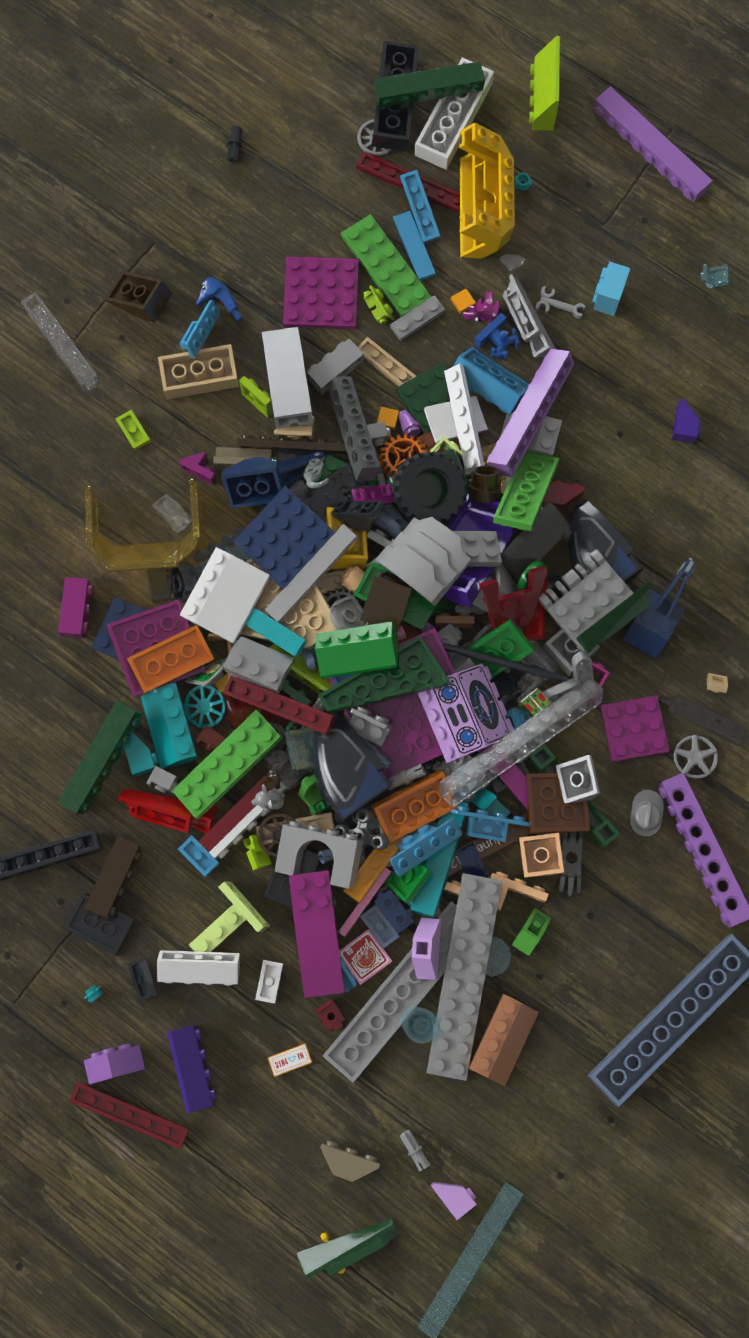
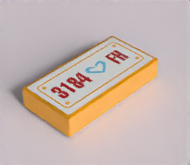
M306 1043L268 1057L274 1077L312 1063Z

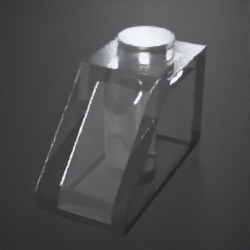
M167 494L152 505L177 533L184 530L192 521L181 505Z

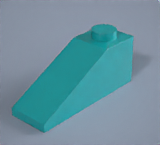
M132 732L131 739L124 746L132 775L138 777L152 772L159 762L156 753L152 754L150 749Z

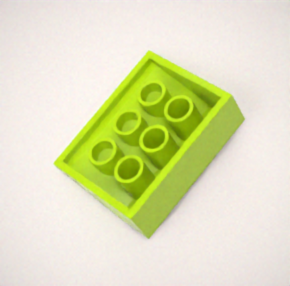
M556 36L535 56L534 64H530V75H533V80H530V91H533V96H530L529 107H533V112L529 114V123H532V130L554 131L559 104L560 36Z

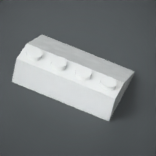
M216 547L180 616L235 644L269 581L270 575Z

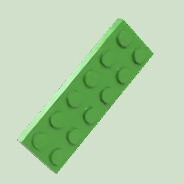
M371 214L341 232L343 240L357 259H359V262L400 318L431 298V295Z
M526 451L508 483L494 515L493 523L531 531L558 467L559 458Z
M256 709L172 791L196 819H199L283 737Z

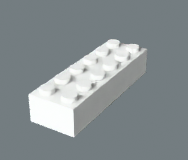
M462 57L458 65L473 62ZM482 66L485 77L483 91L439 99L415 143V156L447 170L459 144L462 142V136L459 135V131L471 125L493 84L494 71Z

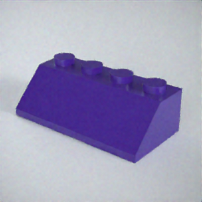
M189 1026L167 1032L186 1114L214 1106V1101H217L214 1088H210L209 1081L212 1080L209 1068L206 1069L204 1064L207 1057L204 1048L201 1049L199 1041L202 1040L200 1029H196L195 1026Z

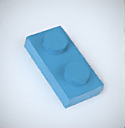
M192 835L178 848L205 878L220 864Z

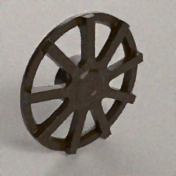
M272 814L265 818L259 827V844L267 854L273 857H277L278 854L272 853L269 850L275 843H278L279 849L282 826L279 827L276 817H285L282 826L287 823L288 819L296 821L288 814ZM273 819L275 829L269 827L265 823L268 820ZM263 827L271 831L272 834L261 836ZM272 838L273 841L266 848L262 840Z

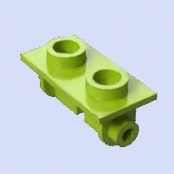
M370 285L369 287L372 291L368 290L363 295L370 309L375 306L377 307L371 311L376 321L383 325L387 322L386 319L388 317L394 320L391 314L393 310L388 303L385 304L383 301L384 295L379 288L375 289Z

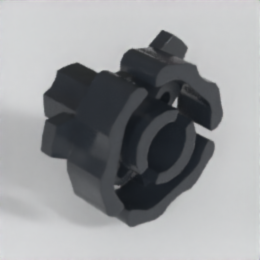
M177 562L171 565L169 589L170 591H175V593H172V598L175 601L187 602L202 574L198 566L192 568L188 562Z

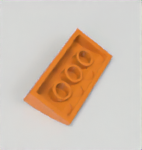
M440 770L370 805L383 833L388 837L389 843L459 806L444 772Z

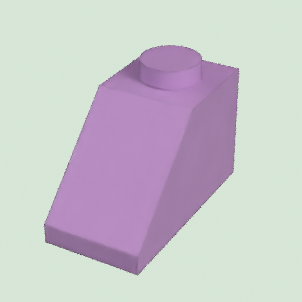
M433 1182L431 1184V1187L456 1220L476 1205L474 1201L476 1196L469 1187L465 1189L463 1185Z

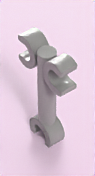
M546 286L542 287L541 299L535 308L536 312H538L540 307H544L545 315H547L550 306L573 313V316L577 319L582 318L583 314L578 313L577 310L584 311V304L578 303L574 306L552 299L555 289H552L550 294H546Z

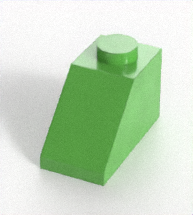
M534 908L512 945L529 956L540 941L552 918Z

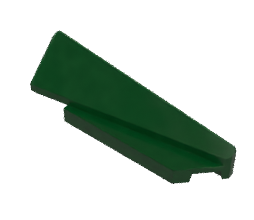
M651 581L576 638L587 653H590L600 641L603 643L649 607Z
M387 1220L297 1252V1258L306 1279L326 1269L330 1277L386 1246L389 1240L399 1234L393 1221Z

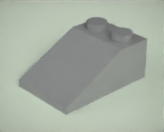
M506 413L501 435L512 418L513 413ZM545 416L527 451L553 456L562 420Z

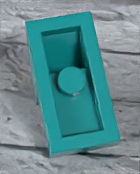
M486 788L476 792V796L470 801L477 809L488 811L490 816H495V812L507 814V816L511 813L497 800V796Z

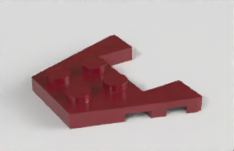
M542 566L530 569L528 571L527 589L498 596L499 582L495 579L479 583L480 590L484 594V603L487 604L489 610L488 615L493 630L510 619L518 629L530 626L545 581L547 568Z

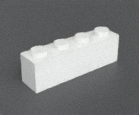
M161 950L157 959V982L204 983L206 985L224 984L228 986L238 984L240 953Z

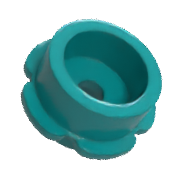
M520 173L514 179V186L522 191L527 190L532 184L530 176L526 173Z
M93 985L85 991L86 996L84 999L87 998L91 1003L103 994L100 989L101 986L96 987Z

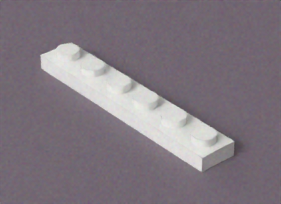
M458 364L444 372L460 449L463 453L465 473L471 476V471L474 468L484 466V460L464 366Z

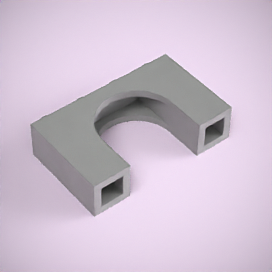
M290 821L289 824L282 826L275 872L287 875L300 874L304 850L310 842L317 840L325 843L333 853L334 865L330 884L348 889L353 888L356 885L363 839H358L356 834L346 833V835H340L337 830L327 829V831H322L319 826L309 825L304 827L301 822Z

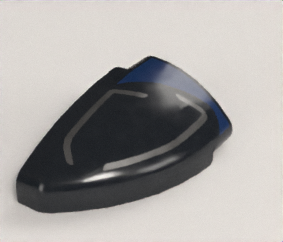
M584 500L574 508L569 524L568 549L572 568L581 581L583 578L576 571L575 566L580 564L588 575L592 573V570L585 564L584 559L587 556L591 559L589 554L595 549L602 554L606 562L626 585L638 577L644 567L633 554L629 556L633 548L616 528L588 500Z
M334 712L329 713L335 716L329 734L327 735L316 730L314 732L312 761L314 775L323 799L328 806L332 805L339 818L344 821L358 812L359 809L364 808L382 796L393 784L383 770L378 772L384 765L372 749L350 725Z

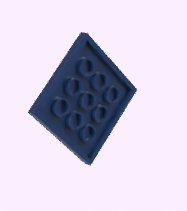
M284 486L235 539L234 543L284 590L335 532Z

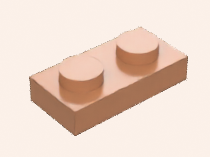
M440 613L435 618V628H445L450 623L453 627L456 626L457 628H473L474 616H470V614L451 616L450 613Z

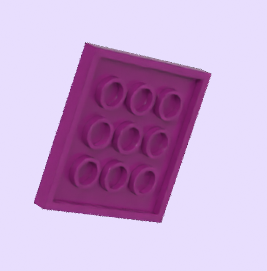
M286 257L283 327L356 329L359 259Z
M180 600L106 625L133 697L142 695L144 692L127 658L190 628L187 619L180 616L183 610ZM202 665L161 686L175 683L183 679L197 675L199 673H202L206 671L205 666Z

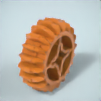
M398 434L397 440L391 437L390 443H384L385 448L380 449L382 454L379 455V460H381L379 464L381 467H384L382 469L383 473H388V479L397 474V469L406 460L404 459L405 457L407 459L411 458L414 451L417 454L428 452L427 450H422L426 448V445H419L420 439L414 441V435L409 439L407 434H404V438H401ZM391 453L394 455V458L396 459L394 466H392L389 461V456Z

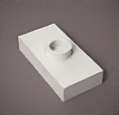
M263 960L255 1000L276 1003L283 969L282 963Z

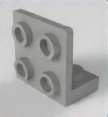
M363 706L352 708L350 712L353 713V716L348 725L359 736L383 746L392 727V724L388 723L389 719L381 715H376L375 717L371 715V710Z

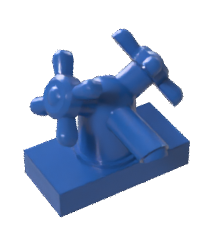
M500 313L475 337L474 344L480 349L490 340L497 346V349L491 348L490 356L506 360L508 351H504V349L509 344L514 343V349L517 350L520 341L515 328L512 329L510 337H507V331L500 330L505 325L507 318Z

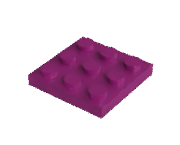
M657 695L600 706L611 762L669 752Z

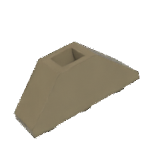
M328 1140L327 1143L322 1142L320 1148L334 1176L353 1182L379 1169L380 1163L376 1162L377 1158L368 1154L365 1157L357 1155V1150L346 1147V1150L338 1148L339 1144Z

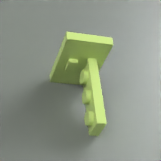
M223 882L219 889L233 905L193 940L189 946L194 952H212L246 920L257 932L265 931L270 925L232 882Z

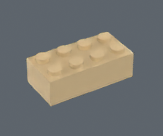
M231 344L200 349L196 358H191L188 352L158 357L166 400L239 387Z

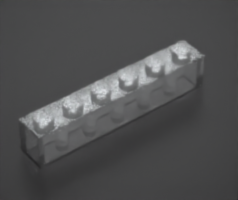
M34 292L20 301L25 312L85 394L100 385L97 374L39 295Z

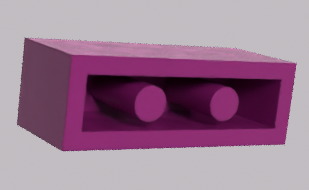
M65 577L58 633L61 637L84 639L85 633H88L89 623L86 620L87 615H90L91 612L89 596L92 597L93 585H91L88 579Z

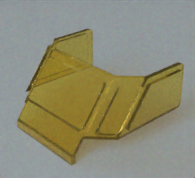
M190 478L192 530L182 541L113 546L98 533L97 495L92 486L88 485L87 490H85L86 537L90 553L107 566V572L177 567L178 561L188 556L197 546L198 537L201 534V502L197 482L194 481V478Z

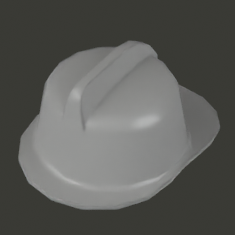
M643 790L634 797L630 823L633 830L639 835L651 836L660 829L664 805L661 796L657 792Z

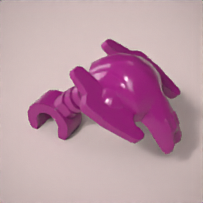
M487 290L485 302H483V299H479L475 306H468L469 313L464 312L463 317L467 320L475 319L476 322L479 319L482 321L488 320V324H490L498 315L500 302L497 301L493 305V292Z

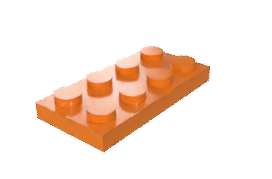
M195 625L127 658L145 694L213 661L214 657L198 626Z

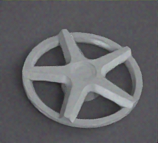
M692 735L685 737L677 744L674 750L675 765L687 777L695 779L706 777L716 767L718 759L717 749L708 739L702 736ZM692 739V749L690 751L679 749L685 741ZM698 739L707 743L711 749L701 751ZM677 754L686 757L688 760L684 769L678 763ZM713 755V764L708 769L704 758ZM694 765H698L704 774L691 775L688 772Z

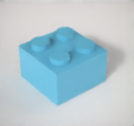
M610 261L607 268L603 267L592 300L595 303L593 310L611 316L615 315L630 268Z

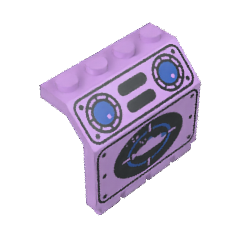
M483 664L447 676L451 685L418 693L446 763L513 736L514 728L510 719L505 718V715H508L502 700L498 701L497 698L500 697L494 682L490 683L492 676L488 667H484Z

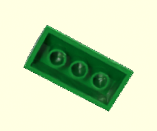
M393 622L316 633L315 651L321 679L398 667L399 636Z

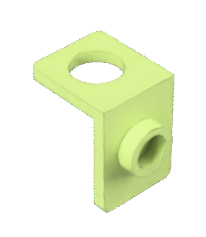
M445 437L430 450V452H438L441 448L445 450L454 449L459 460L463 454L456 443L449 441Z

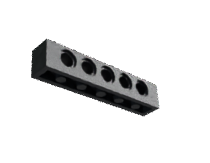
M93 829L0 857V881L103 851L99 833Z

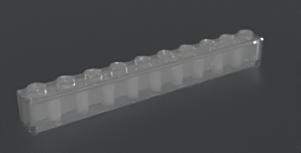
M589 677L441 780L440 795L452 807H455L602 703L603 688Z

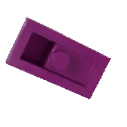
M206 452L179 460L180 469L211 485L215 483L216 476L214 470L208 466L203 467L207 460Z

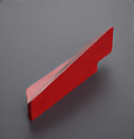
M124 789L119 796V801L125 802L129 807L128 812L132 817L188 833L191 827L207 833L212 827L218 808L213 805L202 817L196 819L178 798L131 789Z

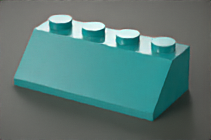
M177 684L164 685L143 695L141 700L160 768L164 770L198 760Z

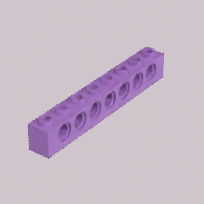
M684 773L659 784V793L663 799L666 798L669 805L667 809L670 815L674 816L677 821V830L681 835H684L686 839L685 846L689 852H692L695 858L693 860L694 865L698 871L701 870L704 876L702 878L703 883L712 892L711 899L714 905L718 906L721 911L720 918L724 925H728V927H733L748 920L749 905ZM675 792L682 795L681 802L674 799L673 794ZM683 810H687L690 812V820H687L682 816ZM692 828L699 830L700 835L698 838L692 836ZM703 845L708 848L707 856L701 854L700 846ZM710 863L716 865V874L709 871ZM719 881L724 882L726 885L724 892L718 889ZM728 899L735 903L733 910L728 909L726 905Z

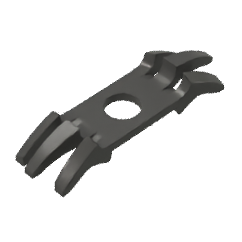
M579 832L578 839H576V833H570L569 839H567V833H562L565 873L560 874L559 892H563L565 876H568V896H572L574 877L577 878L576 893H580L583 832ZM569 852H574L577 855V861L573 864L566 860V855Z

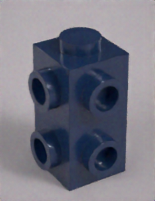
M384 889L375 896L377 900L374 903L397 934H400L414 923L412 918L415 916L408 907L404 909L400 903L403 900L395 892L393 893L391 890L386 892Z

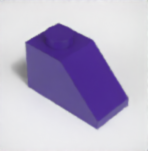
M680 399L677 405L672 440L694 444L696 438L700 437L702 427L699 426L700 419L684 399Z

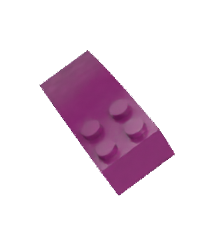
M328 870L290 875L289 882L304 997L345 993L333 890L330 884L331 874Z

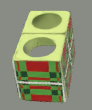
M536 688L519 701L517 707L518 710L527 709L533 724L546 713L550 702Z

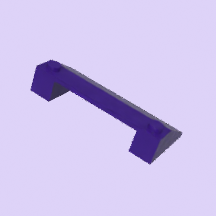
M467 494V497L464 499V506L452 518L447 528L451 531H496L502 556L518 528L493 523L494 515L500 504L499 502L479 503L471 500L468 496L469 494ZM466 567L444 594V597L454 603L471 607L481 591L479 583L487 581L495 567Z

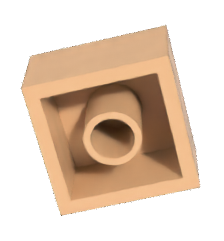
M559 833L519 838L525 878L565 873Z

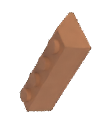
M503 994L469 1065V1069L505 1086L539 1012Z

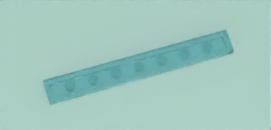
M505 1182L418 1324L417 1328L431 1338L438 1336L522 1198L523 1193Z

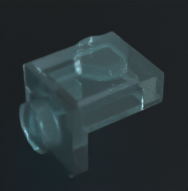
M704 264L703 271H701L702 282L708 288L730 284L729 266L722 265L709 268L707 264Z

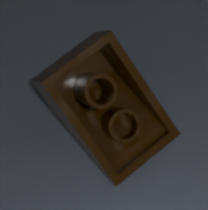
M122 271L104 300L142 320L155 322L173 293L162 279Z

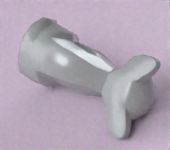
M264 784L262 785V791L257 793L255 799L252 800L253 806L258 805L264 811L277 810L284 804L282 795L276 790L267 791Z

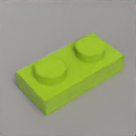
M132 410L116 418L118 425L134 451L151 442Z

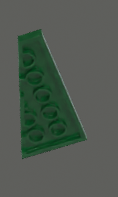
M418 636L398 648V667L353 674L322 692L318 697L329 714L451 685V682L422 637Z

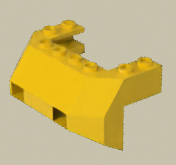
M473 123L459 131V135L462 136V143L459 144V148L468 152L467 155L460 158V257L482 259L504 246L510 240L515 226L514 158L501 135L477 123Z

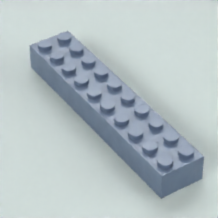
M732 934L727 935L587 1075L615 1106L619 1107L749 976V951Z

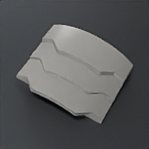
M414 517L391 545H387L376 558V561L436 606L472 559L463 553L461 538L433 517L422 520Z

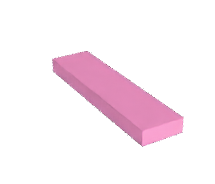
M387 868L383 870L343 924L339 934L346 937L390 875V870Z

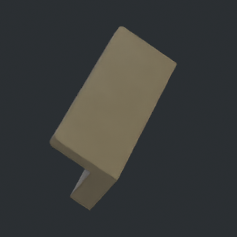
M217 447L216 456L213 458L214 468L225 470L244 459L265 457L271 460L272 451L271 449Z

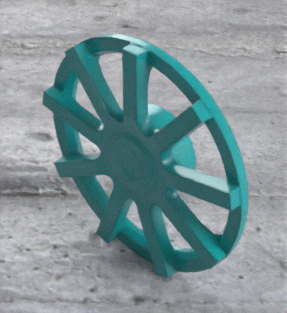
M210 685L206 687L197 686L190 690L184 703L188 721L199 728H210L217 725L225 713V700L220 691ZM205 688L212 690L208 698H205ZM199 689L201 691V699L194 694ZM217 693L221 700L212 702L211 698ZM191 696L197 701V704H189ZM222 703V712L213 709L214 705ZM188 707H195L197 710L190 715ZM211 712L220 716L215 722L210 715ZM198 713L201 714L199 723L193 719ZM204 715L207 716L210 724H203Z

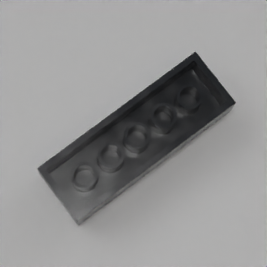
M384 40L379 78L416 72L419 46ZM376 100L371 147L407 151L413 102L407 105L400 104L389 108H378Z

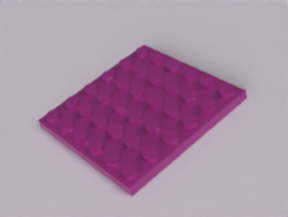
M436 628L418 635L422 637L446 676L456 673ZM418 636L411 638L401 644H398V648L412 641ZM329 677L332 686H334L332 677ZM418 693L363 705V707L372 711L371 715L375 717L376 715L384 716L389 719L388 723L392 724L383 746L361 737L384 765L378 772L383 770L387 777L390 778L401 773L400 771L403 769L408 770L443 754ZM351 709L343 710L348 722H350L353 713L350 712Z

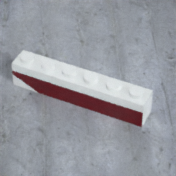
M283 759L269 771L271 774L275 773L281 780V783H279L281 788L276 791L283 798L285 797L284 792L288 788L292 790L299 783L297 780L299 774ZM266 776L198 841L216 860L225 857L229 852L228 848L232 844H238L243 838L242 834L246 830H252L257 825L256 820L260 816L265 817L271 811H264L260 806L252 805V800L255 799L256 794L262 791L261 783L267 780Z

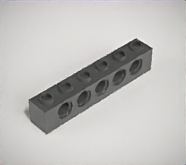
M334 377L329 389V395L355 480H374L380 466L352 377Z

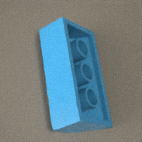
M474 347L459 355L454 366L458 364L464 366L467 385L472 392L480 394L487 402L494 403L504 413L511 414L515 411L528 389L529 383Z

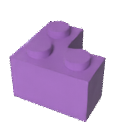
M129 1043L118 1046L119 1050L117 1051L113 1047L91 1054L90 1059L84 1060L89 1084L145 1069L140 1046L131 1047Z

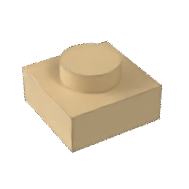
M708 673L707 690L716 693H726L728 689L727 676Z

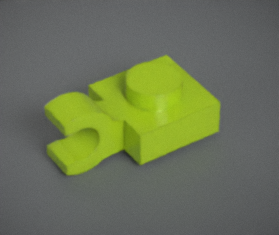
M256 834L243 840L244 846L249 849L246 853L253 871L272 864L269 855L260 846Z

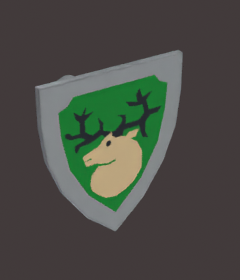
M227 657L205 666L206 671L189 677L185 682L204 687L207 685L215 687L214 683L224 676L222 671L224 670L223 666Z

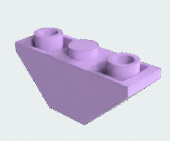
M421 918L413 937L412 961L417 979L437 980L442 919Z

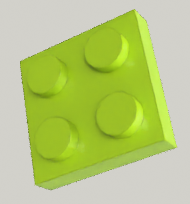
M243 376L239 380L242 395L269 419L273 415L271 396L266 391L262 392L257 388L258 385L253 379H247Z

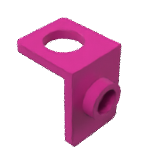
M595 661L594 663L592 662L593 671L603 677L594 692L597 694L610 672L605 670L601 663Z

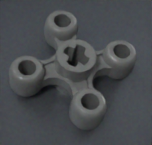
M370 808L359 809L356 814L358 825L355 829H351L347 824H339L334 828V830L339 831L340 835L351 833L358 835V839H363L359 866L363 865L366 860L364 850L367 845H372L376 850L386 849L389 845V839L386 835H374L372 830L369 829V824L374 819V812Z

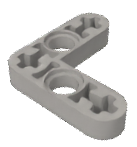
M580 651L572 657L574 678L542 692L550 702L549 707L584 693L593 687L592 660L586 651Z

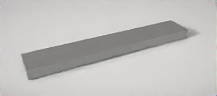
M343 524L265 610L278 623H281L358 537Z

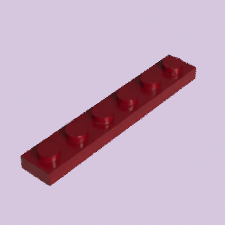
M231 675L223 692L226 695L327 735L335 719L333 715Z
M77 1082L69 1100L71 1103L179 1149H182L189 1129L80 1082Z

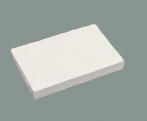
M470 397L478 434L484 433L488 428L477 397ZM451 401L424 408L435 443H438L443 437L448 440L458 438Z

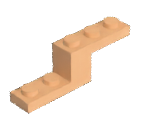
M501 872L492 873L490 876L491 879L502 880L497 911L501 910L507 890L543 903L547 900L548 893H545V889L536 885L533 888L526 886L527 882L516 878L515 881L507 879L508 875ZM454 880L451 883L447 882L444 891L459 896L461 883Z

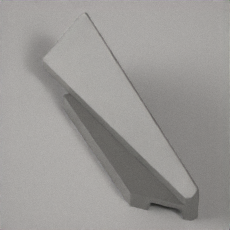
M511 274L509 276L510 283L507 291H504L503 298L523 340L530 343L534 358L545 357L549 350L555 349L520 281Z

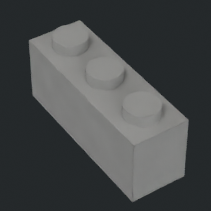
M350 339L345 342L342 341L332 353H327L321 362L313 364L308 369V380L323 395L330 389L334 377H345L363 363L364 354Z

